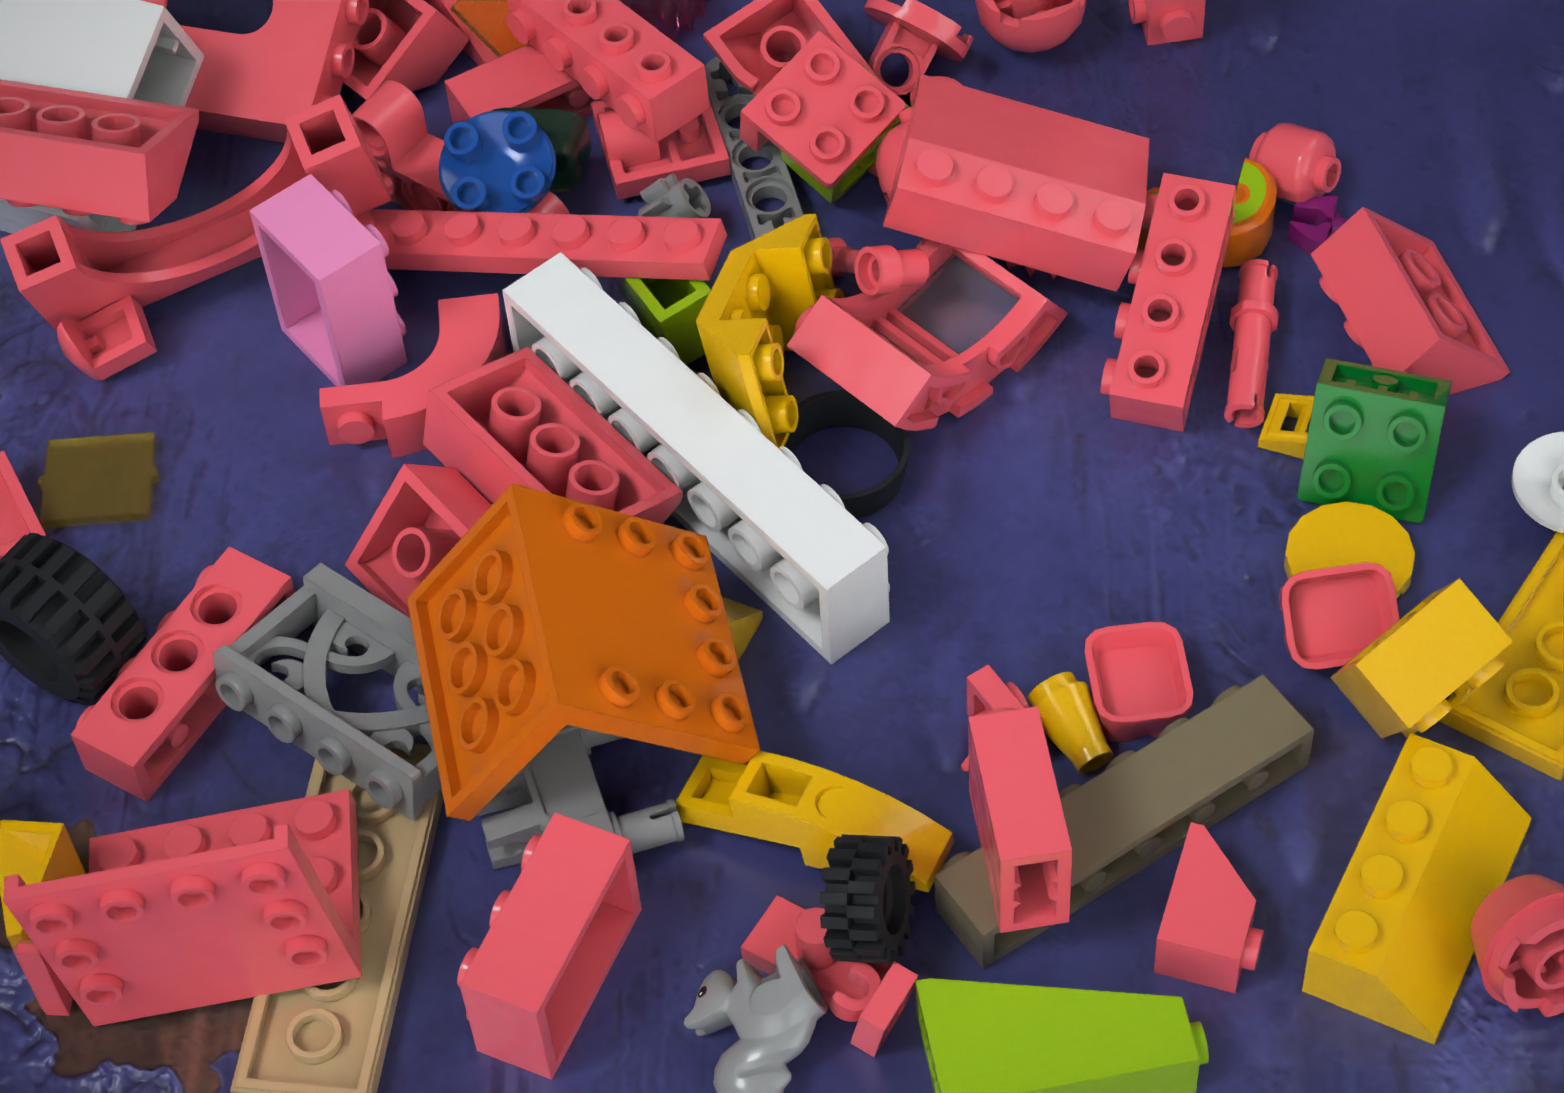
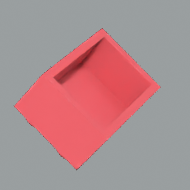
M554 812L543 834H535L529 840L521 861V874L512 890L502 891L496 899L490 915V929L479 948L472 947L467 952L457 977V985L462 993L466 1008V1018L470 1023L477 1051L551 1080L642 910L630 839Z

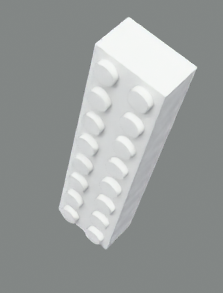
M560 252L502 290L513 353L529 347L683 491L682 501L671 514L689 531L707 536L710 551L831 665L890 622V584L888 582L887 561L889 548L879 530L870 523L862 524L845 509L839 495L826 484L818 485L803 471L796 456L784 446L777 448L761 433L758 424L747 411L743 409L736 411L721 397L716 385L704 373L695 374L681 361L676 349L664 337L655 338L641 325L637 314L627 303H617L603 291L600 282L588 268L582 267L579 269Z

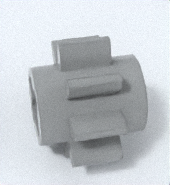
M673 173L664 179H658L640 192L641 197L647 204L639 209L638 216L706 218L711 213L710 201L702 187L689 178H684L679 182Z

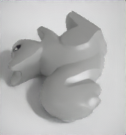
M786 944L777 948L775 952L776 971L767 977H763L757 967H751L744 957L740 958L736 963L737 981L726 971H712L703 980L694 1008L684 1019V1026L688 1029H696L695 1032L700 1037L731 1025L734 1026L739 1040L721 1054L714 1068L713 1084L717 1093H784V1089L791 1081V1072L786 1065L803 1052L810 1042L817 1020L828 1010L827 1003L808 965L802 957L795 959Z

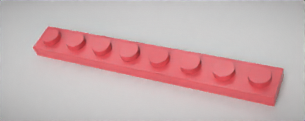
M371 209L355 216L364 226L372 224L381 233L389 249V255L385 257L387 269L528 274L561 252L579 269L586 267L596 277L710 281L727 238L721 218Z

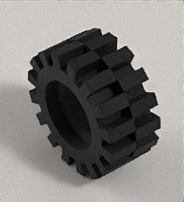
M842 834V837H837L833 841L834 848H830L826 856L830 867H823L822 880L826 883L825 892H820V904L825 905V913L820 916L821 928L827 929L823 938L826 948H831L829 955L833 959H837V961L890 964L894 961L898 962V956H903L906 949L904 939L909 940L912 929L908 924V919L914 917L915 907L910 905L911 895L915 894V881H910V875L914 869L912 860H907L909 854L907 844H902L903 839L896 836Z

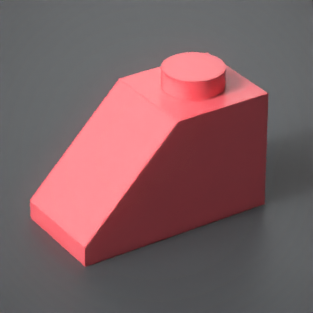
M1191 822L1157 935L1154 973L1236 993L1242 968L1252 971L1256 969L1264 930L1253 927L1256 899L1206 827L1201 824Z

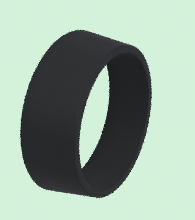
M846 390L823 392L797 404L798 425L795 432L789 434L784 447L793 453L797 446L809 436L821 430L834 427H856L878 435L893 449L898 460V466L892 474L874 487L856 493L838 495L845 509L856 519L874 514L888 505L898 494L904 481L911 445L909 430L893 426Z

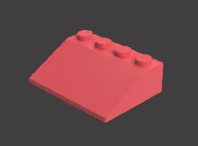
M920 74L883 227L1117 292L1137 252L1146 206L1150 138Z

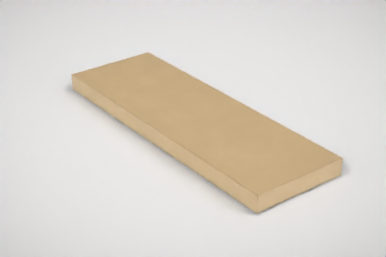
M414 743V753L410 761L405 751L400 749H392L390 751L416 766L432 752L430 745ZM315 758L305 797L349 789L357 803L362 977L254 997L230 1089L231 1093H377L442 808V789L423 805V811L414 820H410L393 808L388 809L378 805L369 796L367 791L342 775L336 776L329 773Z

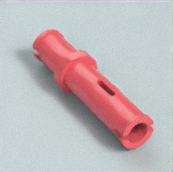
M1263 259L1248 260L1240 266L1238 301L1231 308L1229 324L1234 331L1224 417L1230 423L1234 420L1236 411L1234 426L1238 428H1254L1259 426L1265 417L1264 400L1269 367L1271 333L1277 330L1279 313L1274 306L1278 269L1274 264L1268 268L1267 276L1269 261Z

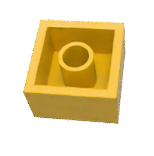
M1458 578L1427 596L1330 678L1381 739L1402 732L1408 738L1409 733L1415 734L1417 731L1423 733L1453 708L1446 700V697L1452 692L1459 696L1469 688L1474 690L1497 673L1505 665L1497 655L1513 641L1463 581Z

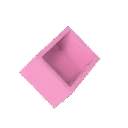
M309 174L249 210L281 330L336 387L378 382L408 363L402 338L407 334V330L402 318L396 311L394 298L398 296V289L393 278L388 273L385 257L389 255L387 243L375 226L372 224L364 226L354 217L348 202L339 191L333 189L329 192L312 174Z

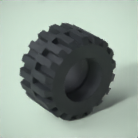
M29 533L24 535L0 559V654L17 671L43 690L76 704H89L115 678L122 666L144 647L143 644L146 642V635L143 631L144 627L125 594L91 560L58 540L46 535Z

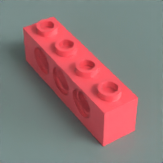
M230 546L214 565L206 567L197 578L192 591L176 610L168 612L162 618L156 633L136 657L130 658L122 666L117 674L116 681L95 705L85 709L79 717L76 727L70 735L85 770L148 802L226 706L215 687L216 674L213 652L223 644L230 646L293 595L295 589L291 576Z

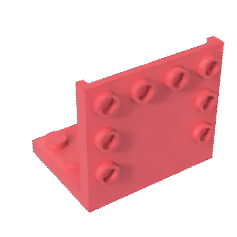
M346 789L89 838L88 874L26 885L19 874L7 876L4 880L3 902L94 1027L257 997L258 995H268L362 977L357 803L350 790Z

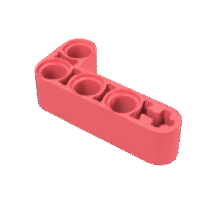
M393 80L385 81L352 114V117L374 155L392 201L409 210L459 211L450 203L440 184L438 168L440 154L445 145L444 140L428 133L424 111L417 97L401 83ZM549 191L544 199L528 212L570 214L564 203Z

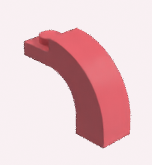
M498 293L438 300L439 338L436 347L426 361L413 371L387 381L319 388L320 410L329 445L363 444L368 441L387 439L391 458L427 450L423 445L428 389L507 356L506 334Z

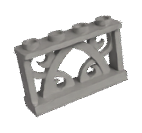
M320 562L303 576L304 586L230 646L223 644L213 652L217 693L227 706L236 711L243 710L266 725L271 733L280 741L285 743L292 742L315 757L329 773L336 776L342 775L367 791L369 796L378 805L388 809L393 808L408 819L414 820L423 811V805L442 788L411 619ZM311 624L315 626L308 643L295 639L296 636ZM347 647L361 656H348ZM276 655H289L304 660V663L293 659H284L271 664L272 672L283 673L287 676L283 681L260 667L268 659ZM330 669L345 674H364L379 669L385 670L395 677L393 690L398 710L377 713L334 711L326 688L327 670ZM412 688L421 693L418 694L419 706L412 701L408 694V691ZM422 735L427 740L432 749V752L416 766L390 751L392 749L403 750L409 756L410 761L414 753L413 737Z

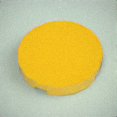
M1346 501L1321 505L1299 519L1289 532L1284 569L1287 578L1303 571L1364 562L1380 564L1391 573L1396 598H1398L1401 593L1403 596L1410 587L1415 551L1409 533L1393 516L1371 505Z

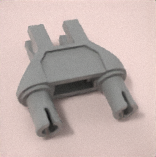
M566 725L477 814V816L514 808L481 820L494 870L521 863L529 840L535 834H543L554 812L630 839L632 854L671 842L684 841L685 836L678 811L675 812L677 809L673 799L618 817L615 816L613 811L607 812L588 755L592 754L591 747L624 737Z

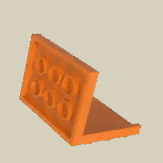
M511 483L407 597L447 817L471 821L566 725L740 764H746L760 751L707 536Z

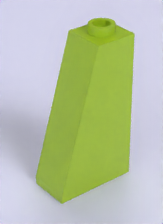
M940 978L915 980L916 1014L934 1093H1196L1199 1065L1208 1064L1209 1062L1208 1046L1200 1021L1189 1022L1183 997Z

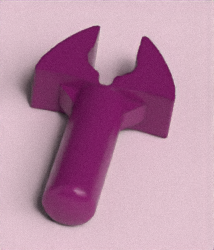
M1322 196L1296 203L1294 205L1292 221L1289 223L1288 239L1298 248L1311 255L1313 251L1349 220L1343 218L1336 211L1338 197Z

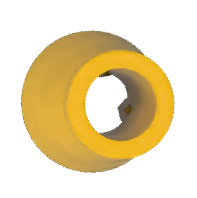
M1062 672L1041 682L1029 693L1027 700L1031 707L1038 706L1044 733L1073 763L1080 775L1096 771L1112 759L1113 752L1106 742L1086 682L1077 681L1072 672Z

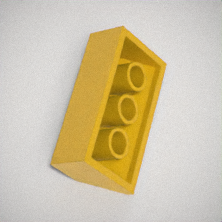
M1409 733L1308 950L1302 986L1303 992L1435 1045L1475 953L1470 936L1473 916L1482 901L1494 889L1506 882L1532 819L1476 757Z

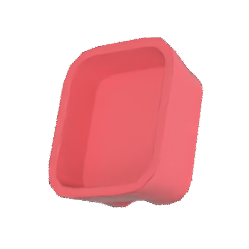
M1364 562L1303 571L1289 577L1279 592V604L1285 627V645L1291 659L1302 668L1318 670L1344 666L1400 620L1396 591L1391 573L1376 563Z
M1143 622L1096 629L1086 638L1084 654L1093 702L1105 738L1112 742L1120 743L1130 742L1141 736L1159 738L1162 731L1169 724L1179 718L1187 717L1192 708L1193 688L1183 640L1176 628L1165 622Z

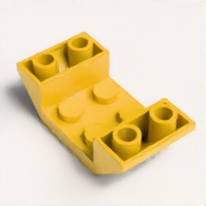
M804 214L730 251L696 319L712 379L721 397L736 411L739 409L747 411L758 424L761 433L777 448L785 446L789 434L794 433L798 425L797 402L793 395H788L783 379L784 351H793L786 345L795 334V326L799 317L807 308L815 305L821 295L830 298H845L843 291L840 288H835L831 273L832 247L829 239L821 235L816 214Z

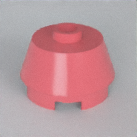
M1538 874L1515 877L1494 889L1479 905L1472 919L1470 936L1482 981L1489 995L1496 1001L1508 1005L1513 1012L1517 1013L1519 1008H1538L1545 1017L1555 1016L1564 1012V884Z

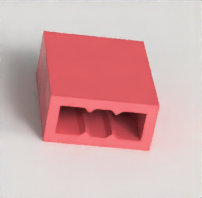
M1038 706L1022 709L1000 707L990 710L983 715L968 717L969 794L1000 933L1068 923L1070 917L1072 846Z

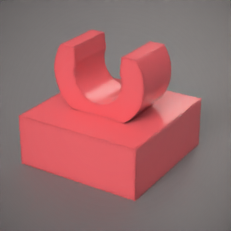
M894 961L881 981L873 967L863 962H854L847 979L853 984L860 986L866 996L861 999H852L845 993L836 990L829 1005L832 1013L839 1019L848 1022L858 1021L850 1044L875 1057L908 1004L915 986V980L918 979L919 975Z

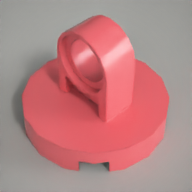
M867 0L863 9L870 18L885 28L869 59L868 65L881 82L897 96L906 95L917 87L920 74H925L934 54L952 61L962 62L974 40L972 35L964 34L963 36H957L961 29L960 25L917 0H905L903 6L888 0ZM893 53L901 55L909 65L908 79L899 87L888 85L880 73L882 61L886 56Z

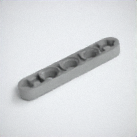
M715 57L705 65L709 100L729 156L733 185L751 239L754 240L802 216L803 212L787 165L780 159L781 149L769 140L756 153L739 138L740 129L732 128L728 125L730 120L741 116V110L756 95L737 83L719 58ZM732 80L734 86H737V94L729 97L725 81ZM755 156L765 157L771 161L768 166L760 170L746 169L741 165L746 159ZM765 198H777L785 202L783 207L772 212L761 211L755 207L757 202Z

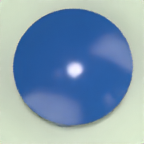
M489 111L481 113L466 121L454 123L447 129L444 135L445 145L439 159V179L446 197L457 210L465 212L528 213L548 193L556 171L555 152L548 135L529 113L524 111Z

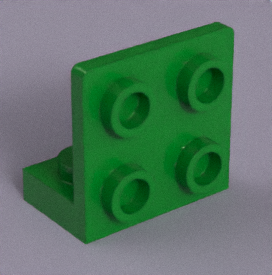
M1326 358L1316 385L1297 494L1298 498L1301 501L1321 505L1346 501L1366 504L1393 516L1395 519L1415 523L1422 522L1425 516L1439 438L1452 381Z

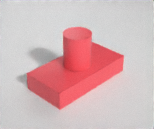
M777 895L742 944V958L744 957L750 965L771 975L776 971L775 952L778 947L786 944L795 959L802 957L806 962L828 1006L836 990L845 993L852 999L865 997L864 990L847 979L854 962L837 961V959H833L829 955L831 948H826L823 940L827 929L821 928L820 916L825 913V909L813 907L805 910ZM893 963L866 964L876 970L882 981Z

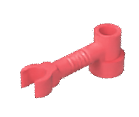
M839 237L828 238L833 256L832 277L842 276L845 273L855 274L858 287L865 295L893 294L899 287L922 285L928 279L929 261L925 252L919 248L896 250L891 245L866 246L861 250H855L847 246L845 241Z

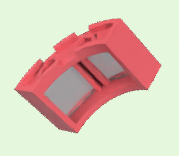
M923 238L916 248L923 250L929 261V276L924 284L899 287L895 293L868 296L863 292L847 298H830L821 295L816 304L807 308L799 317L795 326V334L786 346L893 426L904 430L919 431L935 428L939 419L938 416L950 412L959 418L979 406L993 394V386L988 383L1009 367L1019 372L1051 337L1068 312L988 256Z

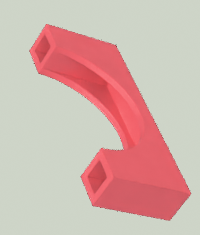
M339 94L283 118L287 128V136L284 147L274 163L245 189L205 211L172 223L122 232H99L81 229L66 223L55 215L5 236L0 241L19 292L57 332L60 321L66 317L73 318L79 322L128 295L133 296L144 307L261 257L249 210L309 174H312L329 192L333 189L339 191L348 202L354 217L388 203L392 199L368 143Z

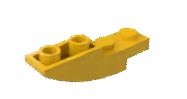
M761 750L750 759L748 764H740L702 755L675 801L676 811H678L680 820L683 823L799 847L805 866L819 869L830 867L826 856L829 849L834 848L833 841L837 837H842V834L900 837L903 839L902 844H907L909 849L907 860H912L914 870L910 875V881H915V890L924 892L930 891L934 883V876L939 873L955 842L953 832L923 813L885 793L825 768Z

